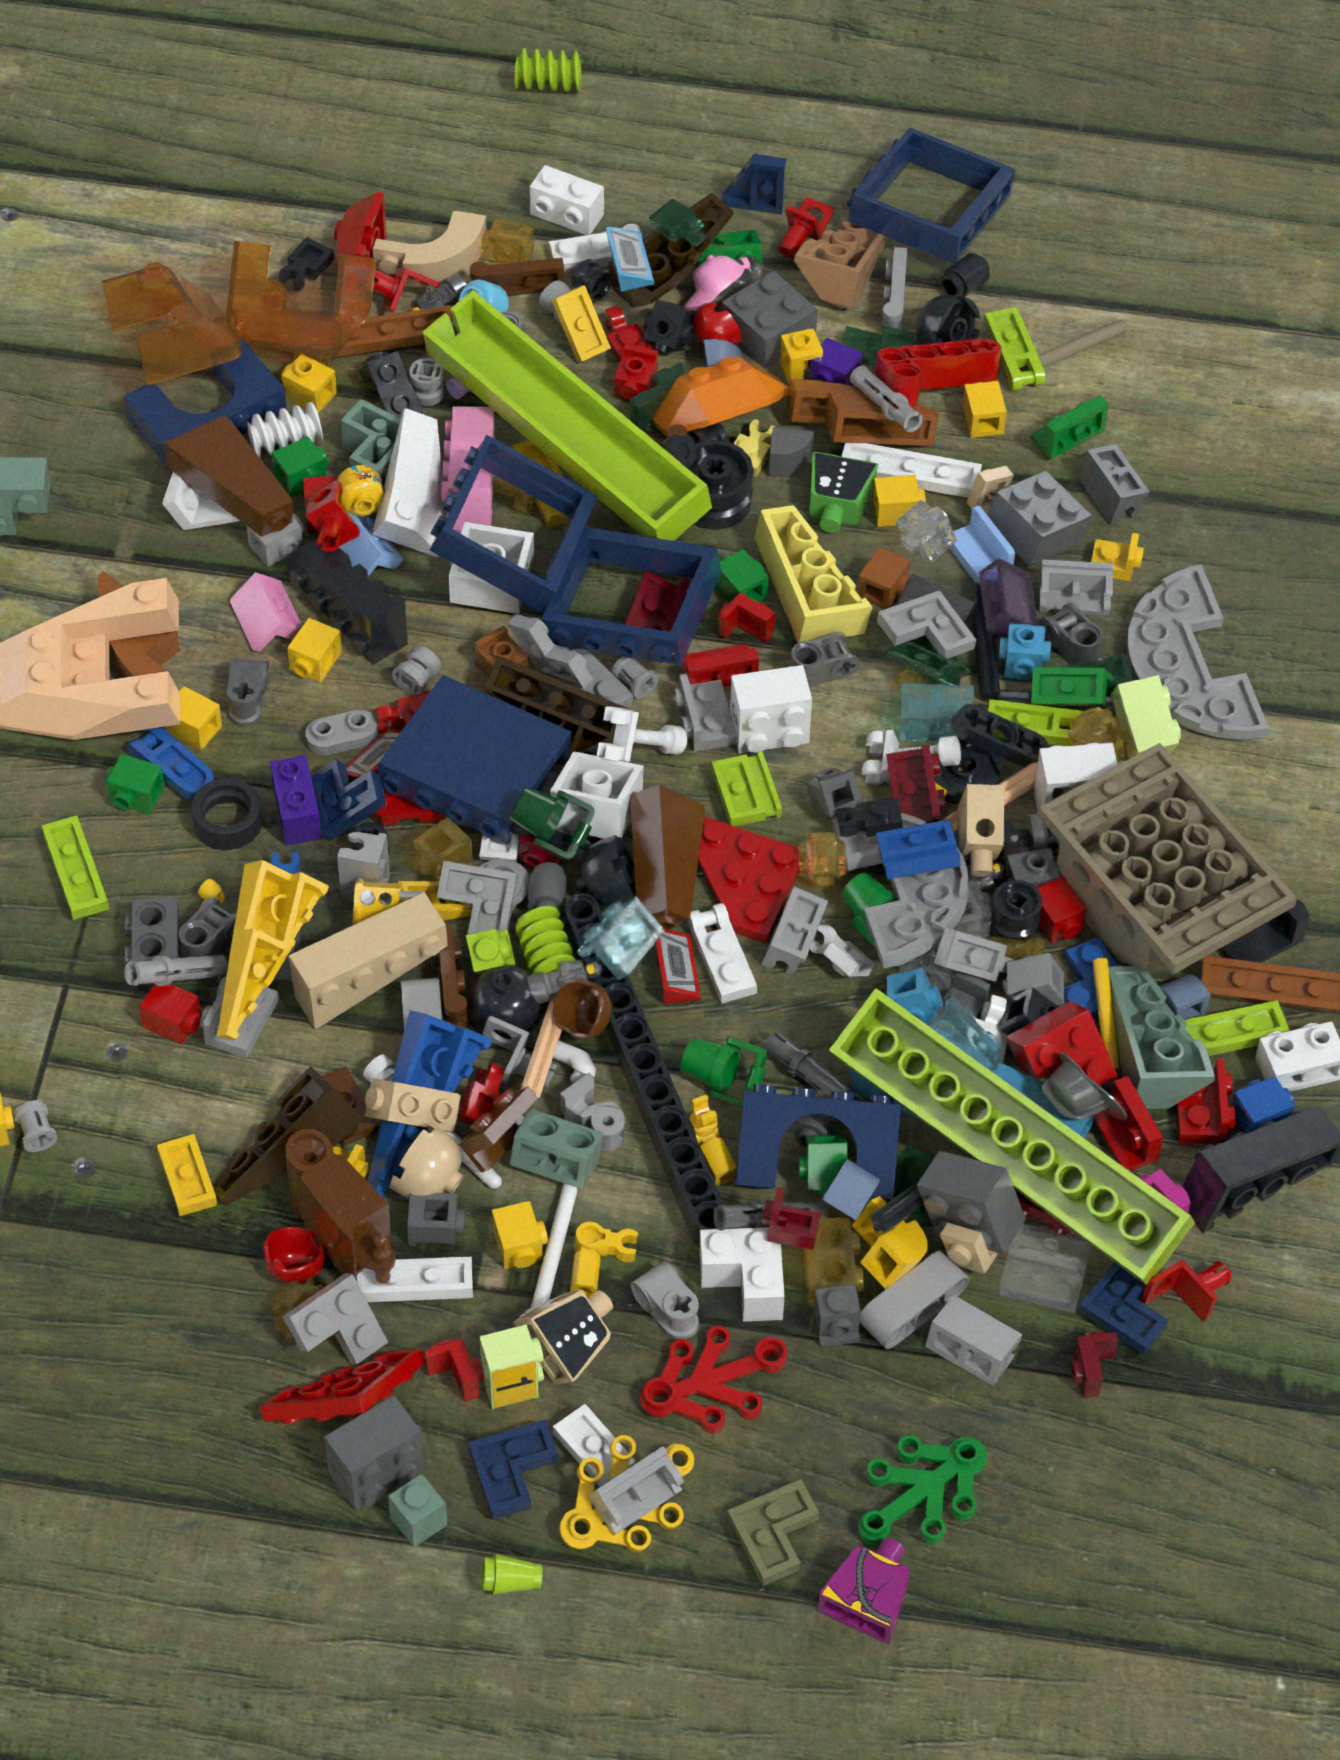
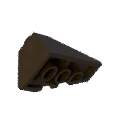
M713 193L695 203L642 239L654 284L621 292L614 263L611 260L608 266L613 291L633 308L652 304L656 299L661 298L678 286L734 215L733 210Z
M312 1066L276 1102L281 1109L269 1123L261 1122L254 1131L257 1136L253 1146L250 1149L247 1148L238 1152L213 1185L215 1194L226 1206L287 1173L286 1144L289 1137L295 1132L303 1129H314L323 1133L330 1140L332 1146L335 1147L341 1140L348 1139L356 1131L358 1123L363 1117Z

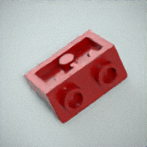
M1216 1059L1213 1070L1215 1078L1212 1083L1176 1104L1178 1143H1223L1226 1140L1228 1129H1234L1235 1108L1234 1105H1228L1227 1096L1232 1094V1074L1225 1073L1224 1059Z
M1126 1076L1115 1080L1111 1096L1122 1106L1127 1114V1119H1117L1103 1110L1094 1115L1093 1121L1116 1162L1128 1171H1133L1158 1161L1163 1136L1130 1078Z

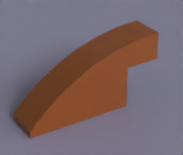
M791 379L786 411L791 422L825 423L832 441L842 443L933 446L939 416L937 412L917 404L912 408L923 416L922 424L916 431L907 432L898 422L886 418L882 413V409L858 387L804 379Z
M105 571L98 574V598L124 587ZM177 631L109 641V655L121 678L166 672L167 670L161 665L180 651Z

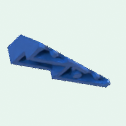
M409 1010L392 1082L453 1093L463 1078H469L474 1070L471 1065L482 1050H488L493 1039L469 1029L452 1025L429 1014ZM382 1120L368 1177V1183L382 1197L389 1188L393 1176L401 1177L405 1170L399 1164L412 1143L423 1129L428 1132L429 1128Z

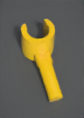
M207 879L199 888L198 895L206 901L210 897H215L220 900V905L223 904L225 899L221 886L214 880Z

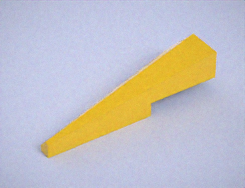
M264 860L244 865L217 1037L229 1040L237 1039L239 1036L238 1029L246 1016L252 1014L255 1010L257 998L262 990L271 984L295 945L296 941L294 938L302 925L311 919L314 914L312 909L318 899L327 893L328 885L302 872L290 874Z

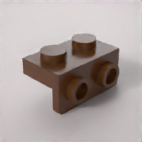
M529 1086L515 1093L509 1089L501 1094L493 1102L495 1107L474 1121L470 1126L472 1131L459 1143V1146L480 1172L488 1171L513 1145L514 1135L525 1119L522 1114L538 1099Z

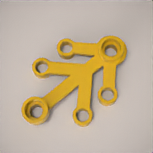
M620 1435L610 1444L609 1452L612 1460L608 1482L627 1470L629 1459L635 1454L636 1444L630 1436ZM618 1442L628 1445V1455L618 1453L616 1449ZM673 1444L666 1451L671 1460L675 1453H679L685 1458L684 1466L675 1465L683 1478L694 1466V1455L687 1446ZM592 1457L584 1459L577 1468L579 1485L575 1509L568 1511L560 1522L559 1531L562 1540L569 1547L578 1550L587 1549L596 1541L626 1546L628 1550L635 1553L643 1551L651 1542V1534L647 1528L636 1525L629 1530L623 1529L613 1536L608 1526L602 1524L604 1520L596 1508L592 1510V1502L589 1497L594 1493L595 1483L602 1477L604 1469L598 1459ZM584 1466H594L597 1471L596 1477H587L583 1471ZM666 1503L662 1507H656L638 1520L658 1523L662 1528L671 1530L682 1522L684 1514L678 1504ZM672 1510L675 1512L676 1522H667L664 1518V1511ZM575 1522H584L588 1528L587 1534H578L574 1528ZM638 1532L643 1536L644 1543L642 1546H637L632 1542V1533Z

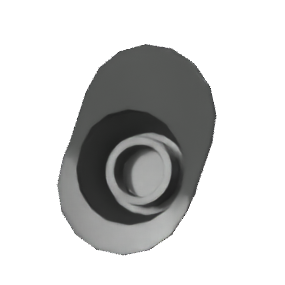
M1063 1052L1058 1053L1061 1064L1043 1084L1041 1090L1061 1115L1073 1120H1085L1104 1110L1117 1119H1127V1114L1122 1106L1110 1094L1091 1080L1067 1054Z

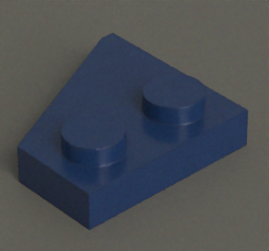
M753 154L722 192L720 200L731 208L782 215L785 199L787 158Z

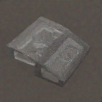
M1023 1224L1009 1245L998 1295L1076 1313L1092 1245L1081 1237L1068 1234L1061 1235L1051 1230Z

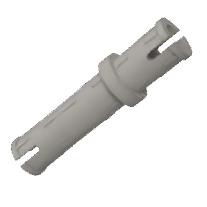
M859 366L853 370L850 382L882 409V413L886 418L895 420L907 432H914L921 426L923 416L909 405L907 398L903 394L895 393L865 366ZM877 388L880 392L876 393L874 389ZM884 396H886L889 399L888 402L885 399H883ZM894 404L899 407L897 410L893 407Z
M219 954L170 959L167 956H156L151 961L128 962L125 966L124 975L129 985L137 986L139 984L154 983L157 986H168L172 981L223 978L228 971V962L224 955Z

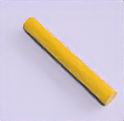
M1097 958L1093 960L1100 1035L1114 1068L1118 1071L1120 1068L1108 959Z

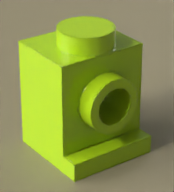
M491 929L466 935L474 973L479 974L484 970L504 966V964L516 965L508 930L499 931Z

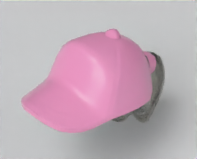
M709 255L706 261L693 271L695 293L685 303L684 307L697 309L698 306L704 303L712 302L718 294L724 295L731 290L744 289L765 276L761 263L753 256L734 260L727 256L714 257Z

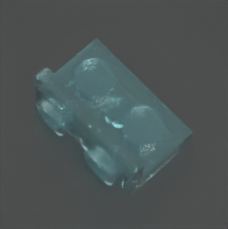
M637 897L623 904L618 900L610 905L602 913V916L605 918L603 922L597 923L584 934L583 938L586 942L577 951L582 958L595 952L618 980L628 976L665 931Z
M953 996L947 999L945 1011L925 1024L993 1072L998 1067L1000 1053L998 1040L991 1032L985 1031L976 1022L975 1016L968 1006L961 1005Z

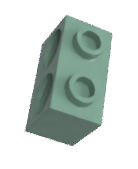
M531 1109L514 1135L510 1165L583 1189L599 1163L603 1132Z

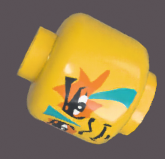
M354 465L345 469L337 479L341 483L339 501L347 513H352L357 517H365L377 512L385 493L378 472L366 465Z

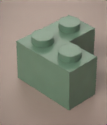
M360 399L341 420L343 448L353 453L349 457L350 467L354 465L372 467L378 472L384 488L400 418Z
M0 457V536L16 535L18 513L48 512L51 479L47 457Z

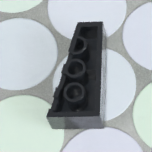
M317 537L288 554L289 571L287 574L292 585L296 589L301 588L308 595L312 606L317 611L322 610L326 614L332 627L340 630V633H343L350 640L354 651L358 655H364L374 665L408 645L405 599L398 594L393 597L389 596L386 593L389 591L388 586L381 580L373 583L368 576L367 569L361 564L353 567L349 555L342 549L338 548L333 552L323 551L321 549L322 544L318 546Z

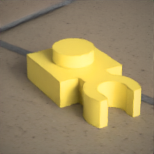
M757 419L753 420L749 425V437L739 434L734 442V445L742 448L751 458L754 468L753 477L758 476L770 456L773 427H775L771 425L767 432H758L759 420Z

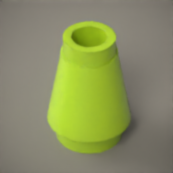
M495 1553L493 1557H483L480 1577L481 1590L491 1591V1595L540 1589L542 1584V1564H534L533 1562Z

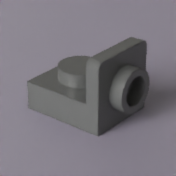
M956 970L952 979V987L942 1000V1008L937 1009L938 1025L966 1038L969 1023L974 1018H980L983 1004L985 1001L988 1002L990 985L980 977Z

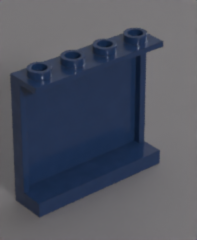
M443 675L379 761L378 774L380 775L383 789L388 793L399 795L416 803L423 809H430L448 817L454 823L466 825L481 832L488 838L497 839L508 844L510 841V829L513 824L509 816L520 793L525 786L536 790L555 762L564 764L570 755L571 731Z

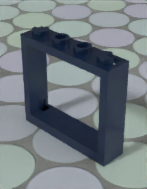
M909 127L899 140H894L891 150L887 154L881 155L873 171H868L865 174L861 185L858 188L852 189L851 198L847 201V206L850 207L848 221L955 264L1010 197L1015 169ZM909 162L982 190L951 229L878 201Z
M486 435L478 448L471 446L463 461L468 464L467 469L462 467L452 486L457 488L456 493L453 491L449 493L441 510L446 512L445 517L440 515L432 527L430 534L435 536L429 550L538 611L543 612L558 590L598 496L493 437ZM481 468L568 516L542 578L453 530Z
M584 527L558 590L549 602L541 619L548 628L549 632L547 635L553 644L560 645L561 647L566 646L591 652H602L626 658H638L682 666L721 574L718 549L704 545ZM590 562L693 578L671 632L567 615Z

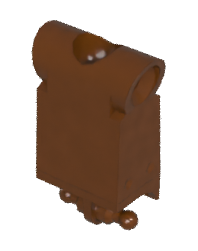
M303 1129L295 1132L289 1137L286 1144L290 1205L293 1214L304 1219V1226L313 1231L318 1244L324 1245V1252L342 1275L345 1273L353 1274L357 1281V1275L366 1268L376 1273L375 1279L379 1284L388 1283L391 1278L390 1271L396 1263V1255L391 1247L389 1204L342 1154L336 1155L333 1152L330 1140L323 1133L314 1129Z

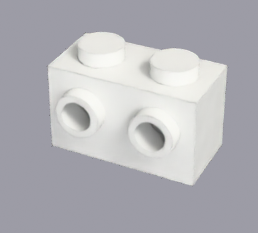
M544 165L530 185V214L582 234L590 235L604 215V186Z
M1332 1021L1323 1024L1310 1023L1300 1029L1284 1033L1276 1031L1260 1038L1255 1059L1264 1080L1276 1076L1282 1087L1289 1089V1091L1340 1080V1039Z

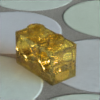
M850 1217L820 1218L814 1250L802 1248L808 1308H814L815 1289L855 1284L857 1292V1290H863L864 1286L862 1266H855L854 1256L860 1255L859 1232H852ZM832 1242V1243H836V1244L839 1245V1246H837V1247H828V1246H826V1245H824V1244H825V1243ZM838 1277L842 1279V1281L832 1282L829 1281L827 1278Z

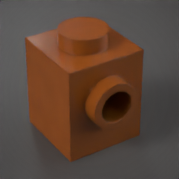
M878 547L859 574L857 594L861 599L866 598L869 603L884 610L892 607L899 595H902L911 577L909 576L910 560L903 558L898 553Z

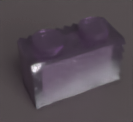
M997 558L979 572L986 630L987 632L992 631V634H997V637L1008 638L1009 623L1030 624L1033 626H1039V624H1037L1036 607H1034L1036 602L1033 601L1035 596H1033L1034 590L1031 584L1032 579H1030L1031 573L1000 558Z

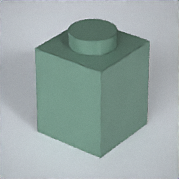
M420 1474L388 1496L390 1518L414 1548L447 1526L446 1503L423 1474Z

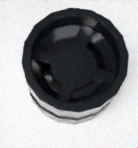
M1011 880L1000 885L994 893L990 934L995 942L1006 945L1007 949L1025 948L1033 943L1037 936L1042 897L1035 886L1023 880Z

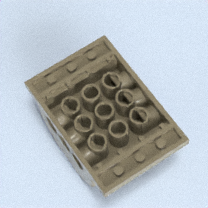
M1161 743L1039 807V818L1060 841L1057 859L1060 873L1087 909L1085 923L1100 938L1119 963L1148 968L1162 960L1167 968L1175 974L1296 905L1297 897Z

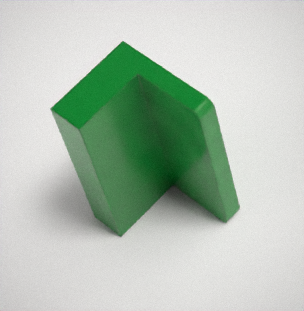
M1033 667L1031 703L1044 706H1105L1106 683H1112L1113 675L1105 668Z

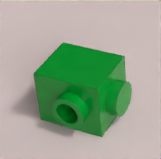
M308 436L272 452L274 476L291 498L304 492L303 478L327 477L326 466L329 465L327 455L321 447H316Z
M742 549L720 560L721 574L715 588L727 602L731 603L739 593L746 595L756 602H762L767 599L768 575L757 559H752Z
M121 754L115 766L109 767L104 780V785L108 789L110 803L123 810L131 809L147 815H151L165 789L162 766L125 754Z
M845 1134L806 1135V1154L799 1155L798 1169L799 1178H806L808 1190H815V1193L818 1195H825L847 1160Z

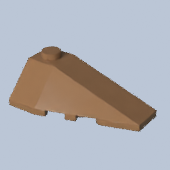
M847 219L842 222L841 228L834 232L828 229L823 232L821 239L816 241L811 238L805 241L796 253L794 262L821 300L831 302L833 306L839 308H853L863 294L889 237L849 222Z

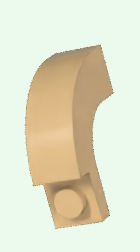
M453 211L445 233L428 243L408 244L376 239L373 247L374 269L386 274H395L397 268H407L440 284H443L445 279L455 273L461 276L470 269L471 264L478 261L487 239L486 215ZM407 278L404 285L408 287H428L410 278Z

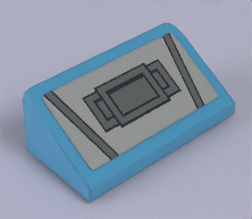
M606 227L607 240L621 292L653 285L654 280L641 233L616 227Z

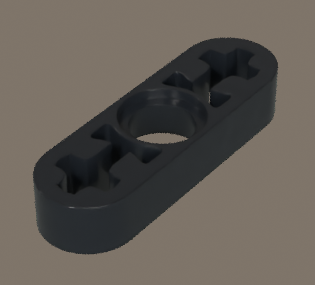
M973 704L964 705L952 716L950 721L953 732L960 739L1023 767L1038 762L1040 748H1049L1048 742L1039 733ZM994 729L1004 734L1007 743H1002L996 738Z

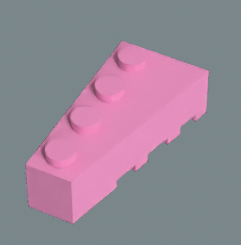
M453 407L452 420L445 421L443 481L441 487L442 502H445L451 491L456 493L457 488L452 485L461 468L467 469L468 464L463 461L471 446L478 448L486 435L495 439L494 410L492 408ZM482 468L480 469L453 530L461 534L464 522L491 526L493 514V474Z

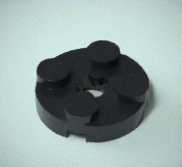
M957 737L961 749L959 765L964 764L966 768H973L970 773H962L958 771L959 765L943 766L939 760L941 775H935L934 779L937 784L947 790L945 801L949 804H959L967 784L998 785L1002 769L1000 756Z

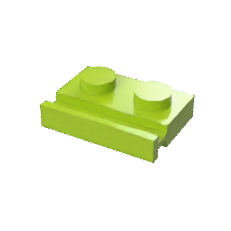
M763 751L757 752V755L747 757L746 754L711 762V771L729 825L736 827L765 821L766 817L776 815V818L782 817V806Z

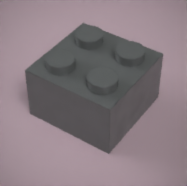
M774 270L722 301V312L729 311L742 334V342L738 345L764 368L780 359L781 335L807 329H814L816 333L818 309Z
M1047 471L997 491L987 514L1014 549L1015 553L1030 567L1042 562V559L1047 560L1078 546L1092 517Z
M939 1151L917 1184L935 1233L940 1238V1233L946 1224L950 1223L981 1232L987 1250L1004 1254L1026 1220L1011 1178L1005 1167Z
M395 1395L325 1436L329 1475L354 1510L359 1509L365 1504L370 1506L377 1503L385 1496L387 1491L399 1484H407L419 1476L420 1472L424 1469L421 1430Z

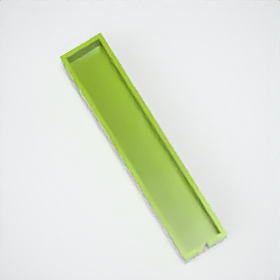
M474 290L450 308L458 333L456 337L450 317L446 313L422 332L430 357L589 492L598 496L597 498L641 536L675 541L712 508L707 484Z

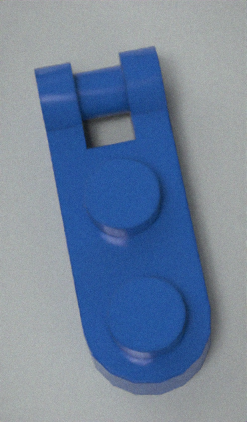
M162 727L147 729L145 736L141 739L135 738L126 745L132 757L162 766L164 781L188 800L193 801V797L199 789L214 780L212 770Z

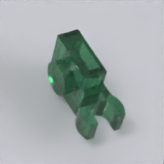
M673 198L648 217L650 227L673 242L682 236L690 244L697 247L707 239L704 234L699 232L704 227V223L696 218V213Z

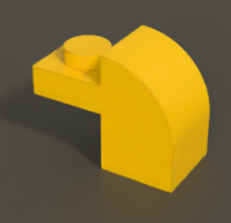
M878 1196L868 1203L852 1227L871 1246V1249L860 1263L887 1289L916 1267L925 1255L928 1244L924 1231L915 1220L907 1224L902 1221L888 1233H884L881 1230L876 1232L872 1228L874 1223L871 1220V1216L887 1204Z

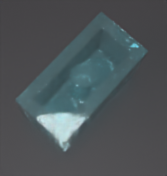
M901 683L899 740H912L915 742L939 741L941 737L956 736L951 728V718L964 705H974V686Z

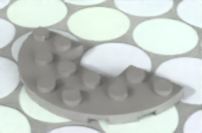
M1202 564L1182 569L1162 579L1161 585L1156 587L1151 593L1147 592L1139 601L1129 625L1126 653L1134 680L1159 675L1162 686L1165 685L1170 694L1171 704L1169 710L1172 719H1176L1178 724L1186 728L1225 739L1246 740L1268 737L1269 727L1247 673L1212 679L1193 632L1222 627L1223 615Z
M901 813L903 828L926 824V821ZM837 815L830 817L831 825L848 871L882 863L876 836L866 837V830L850 837H841ZM958 847L961 866L892 878L890 880L898 901L864 908L865 920L883 969L903 965L907 961L926 953L941 942L945 927L954 929L960 921L968 902L969 885L966 863Z

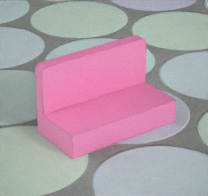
M255 572L230 599L233 610L254 651L260 652L276 635L293 640L302 628V624L281 580Z

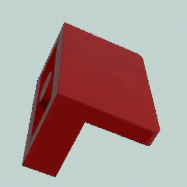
M748 644L686 654L681 669L683 674H687L690 685L721 680L723 687L731 686L732 675L758 672L759 657L756 648L750 649Z

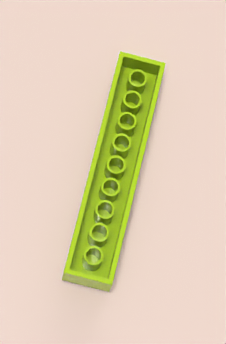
M876 988L829 1049L837 1060L885 1095L891 1096L896 1103L971 1158L1007 1168L1015 1190L1146 1286L1148 1281L1158 1274L1195 1224L1193 1218L1187 1212Z

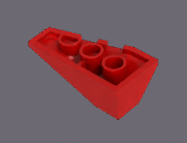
M376 192L347 208L343 220H338L336 223L334 240H337L339 322L353 320L366 290V287L358 285L359 278L366 277L370 279V277L361 273L367 265L374 269L373 247L376 239L387 240L383 192Z

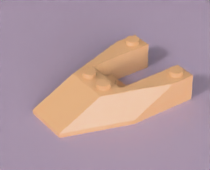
M161 578L130 583L1 642L0 729L78 740L179 725L180 692L168 671L109 680V641L179 631V600L168 579Z

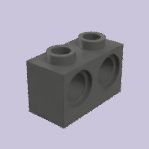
M177 897L132 899V914L125 915L126 937H132V945L125 946V965L130 961H151L156 956H167L170 959L180 958V912Z

